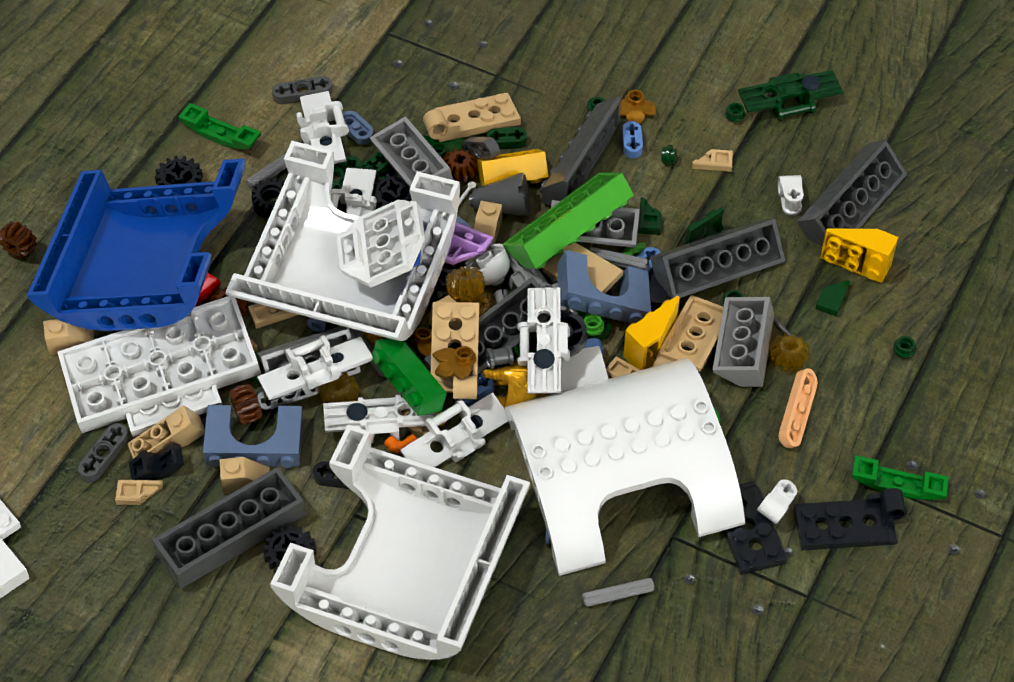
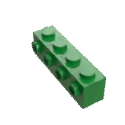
M390 338L376 340L372 352L373 362L414 412L420 416L442 411L447 392L404 341Z

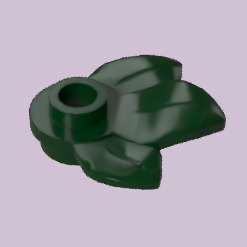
M426 135L423 136L442 159L445 157L446 152L452 153L454 148L457 151L463 148L462 142L464 139L439 142L438 139H433Z

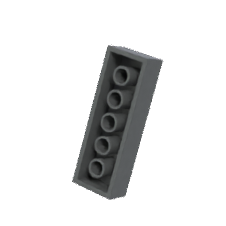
M276 467L153 538L152 543L155 555L178 587L182 589L262 542L266 537L272 536V530L279 532L280 526L285 528L306 516L304 500L280 469Z

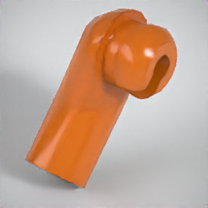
M411 434L403 441L396 440L394 436H390L385 440L384 444L390 453L402 455L400 450L417 440V438Z

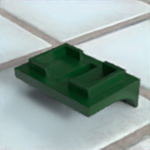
M722 207L717 210L714 209L707 213L706 217L699 222L695 221L687 228L685 244L724 232L725 230L722 226L724 209Z

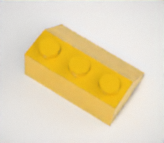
M540 149L501 154L490 160L477 159L478 173L482 186L517 173H524L527 181L530 180V183L543 182V178L549 177L545 151Z

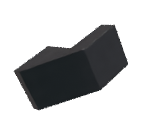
M172 443L159 455L143 450L129 462L132 480H156L170 477L184 465L181 445Z

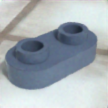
M354 111L343 112L345 124L349 128L347 135L357 144L365 145L370 143L369 137L374 135L372 126Z

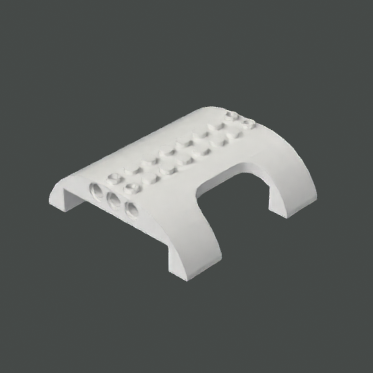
M291 141L284 157L288 176L244 276L236 273L233 274L225 292L226 295L397 341H405L419 325L446 260L457 219L460 182L416 172L409 191L412 201H416L420 205L425 241L421 248L420 265L370 288L344 275L340 270L336 237L342 231L345 232L350 224L359 216L347 214L336 209L331 201L334 152Z
M687 358L505 407L511 430L516 432L551 540L552 557L559 576L606 563L598 525V515L603 504L618 495L658 484L673 483L680 486L689 496L692 503L691 518L698 537L745 524L740 487L726 439L703 380L694 364Z
M347 425L329 462V466L335 475L362 499L368 509L367 520L350 557L338 569H324L315 565L314 550L290 543L270 586L275 594L295 612L333 633L411 658L427 660L449 658L462 649L529 489L530 482L507 475L502 488L485 484L372 448L370 431Z

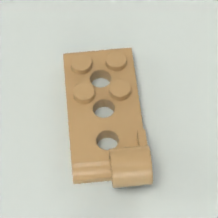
M507 92L437 107L424 115L423 122L431 138L444 142L485 133L494 128H508L521 125V118Z
M690 295L662 344L653 367L687 358L698 371H701L718 342L723 306ZM705 318L708 321H701L699 319ZM692 333H698L700 336H694ZM682 347H689L692 350L687 351L684 350Z
M433 302L431 374L447 393H453V399H477L479 303ZM453 321H459L462 327L459 330H452L449 324ZM454 342L473 349L476 354V362L472 365V371L468 376L458 379L455 375L448 378L435 375V370L441 362L433 357L432 354L434 352L448 348Z

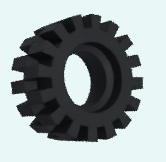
M267 178L265 183L263 180L259 181L260 186L258 184L254 185V189L251 191L252 205L258 216L262 214V218L265 219L267 216L270 217L276 201L269 202L263 199L268 196L278 197L284 185L283 180H280L278 183L277 178H274L273 181Z

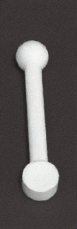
M470 181L468 183V188L459 198V205L470 191L476 189L475 182Z

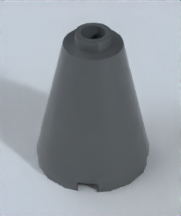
M517 173L473 189V194L469 195L470 206L474 207L475 211H478L480 202L487 201L502 204V214L529 216L530 202H528L529 189L526 175L524 173Z

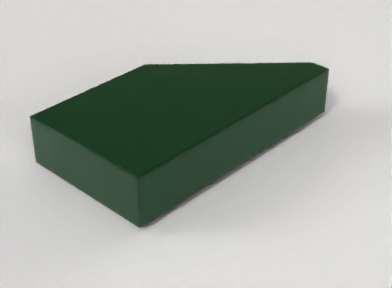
M642 197L640 199L638 234L660 235L662 213L656 208H652L647 203V200Z
M846 280L824 287L815 309L837 316L850 286V281Z

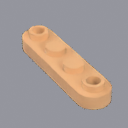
M809 368L797 372L782 420L779 441L786 448L800 445L818 384L814 371Z

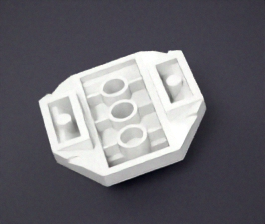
M396 200L358 217L345 232L342 231L336 239L339 265L343 274L372 288L420 265L421 248L425 241L420 205L416 201Z

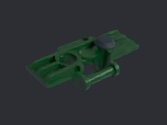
M830 70L810 75L797 72L772 77L768 80V83L738 89V93L747 113L773 108L777 119L782 120L786 116L800 113H815L816 108L813 100L843 94V90L834 71ZM771 92L772 97L766 96V93ZM796 97L800 104L782 109L784 100Z

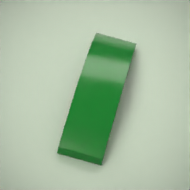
M191 103L178 116V119L194 132L215 143L230 148L250 149L262 135L260 131L246 125L237 128L210 117L208 110Z
M858 455L854 457L852 478L870 488L881 492L889 488H898L902 490L903 497L913 499L939 500L946 499L948 476L925 471L923 476L878 466L879 460Z

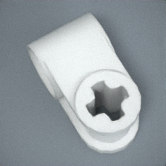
M801 175L778 176V193L781 198L783 212L789 216L800 214L802 211L801 201L804 194Z
M780 480L772 492L760 504L757 511L777 524L797 495L796 486L789 480Z

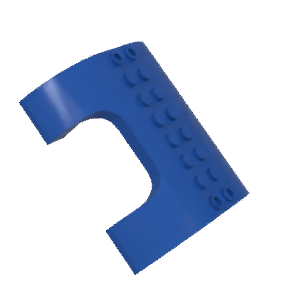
M244 158L223 160L216 180L212 182L111 189L102 170L81 171L28 291V299L41 310L60 321L92 330L112 331L159 328L184 319L196 306L211 264L210 252L199 253L205 237L226 217L232 207L245 171Z

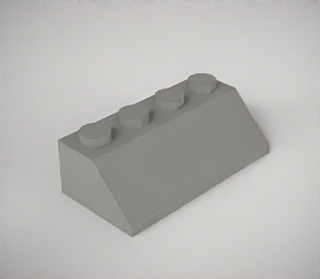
M406 116L369 137L370 141L409 187H411L417 171L453 180L450 167Z
M552 200L551 208L560 201ZM616 208L611 212L612 215L609 218L600 220L595 224L596 227L593 230L580 235V239L577 242L636 248L640 209Z
M725 297L713 373L740 387H763L774 320V310L770 297Z
M339 326L257 352L262 373L265 374L290 364L285 354L286 349L290 348L292 350L318 340L322 335L330 343V348L352 340L349 328ZM318 349L302 357L305 363L308 364L321 358ZM360 366L342 372L339 379L360 373ZM294 374L291 375L288 379L299 377L300 375ZM294 391V392H291V393H288V394H286V395H283V396L286 397V396L295 394V391Z

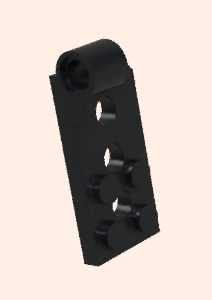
M755 481L740 484L742 502L746 506L744 509L745 522L751 523L754 528L746 530L742 526L723 530L739 574L786 564L787 557L773 522L757 511L763 502ZM759 543L762 548L760 550H753L749 544Z
M898 488L885 489L880 494H868L866 500L794 504L793 509L801 551L897 544V537L893 521L900 520L907 515L903 492ZM871 519L876 525L867 526L863 520ZM845 520L850 522L852 526L844 528L839 522ZM823 522L828 528L822 530L816 527L815 524Z

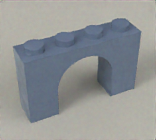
M566 250L558 261L557 274L558 288L560 287V306L631 324L639 322L651 311L648 271L627 266L623 276L618 280L619 296H610L599 291L590 281L587 255Z
M208 405L203 446L205 465L220 467V459L245 457L267 467L282 466L291 468L293 466H300L303 433L302 406H278L277 428L273 436L264 443L246 445L238 442L232 436L233 413L231 405Z

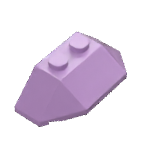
M456 222L445 262L454 265L483 254L492 243L494 237Z

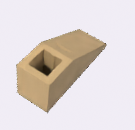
M183 405L127 444L133 459L143 450L159 455L172 443L180 444L181 448L188 446L205 434V428L199 414Z

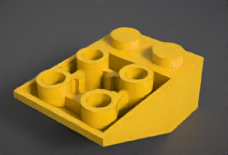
M827 229L820 258L882 283L892 265L899 237L880 229Z
M678 295L671 300L663 302L655 311L648 312L639 322L628 326L625 333L623 357L631 365L640 370L653 367L662 344L677 320L680 299Z

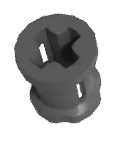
M509 344L505 345L504 348L486 349V359L490 369H494L497 365L508 364L510 366L514 364L513 352Z

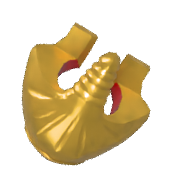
M514 361V364L510 366L482 371L484 377L495 380V385H508L506 397L496 396L504 409L510 405L548 395V393H528V366H520L517 364V361Z

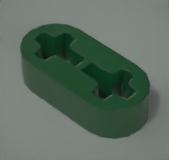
M521 127L494 128L487 133V137L498 138L495 141L499 149H518L524 147L527 143V132Z

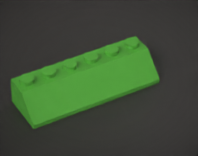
M598 173L502 245L524 268L538 270L547 264L546 261L560 255L564 247L576 243L580 239V235L593 230L596 227L595 224L600 220L609 218L612 215L611 212L616 208L625 206L628 203V199L634 196L622 173Z

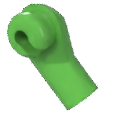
M644 242L637 243L636 248L625 247L621 253L632 256L639 255L646 248Z

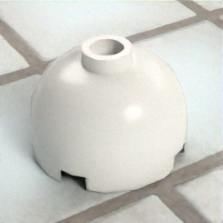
M500 243L489 245L491 247L490 250L467 259L465 262L467 267L464 266L466 272L476 283L496 286L504 281V277L510 268V260L507 251Z

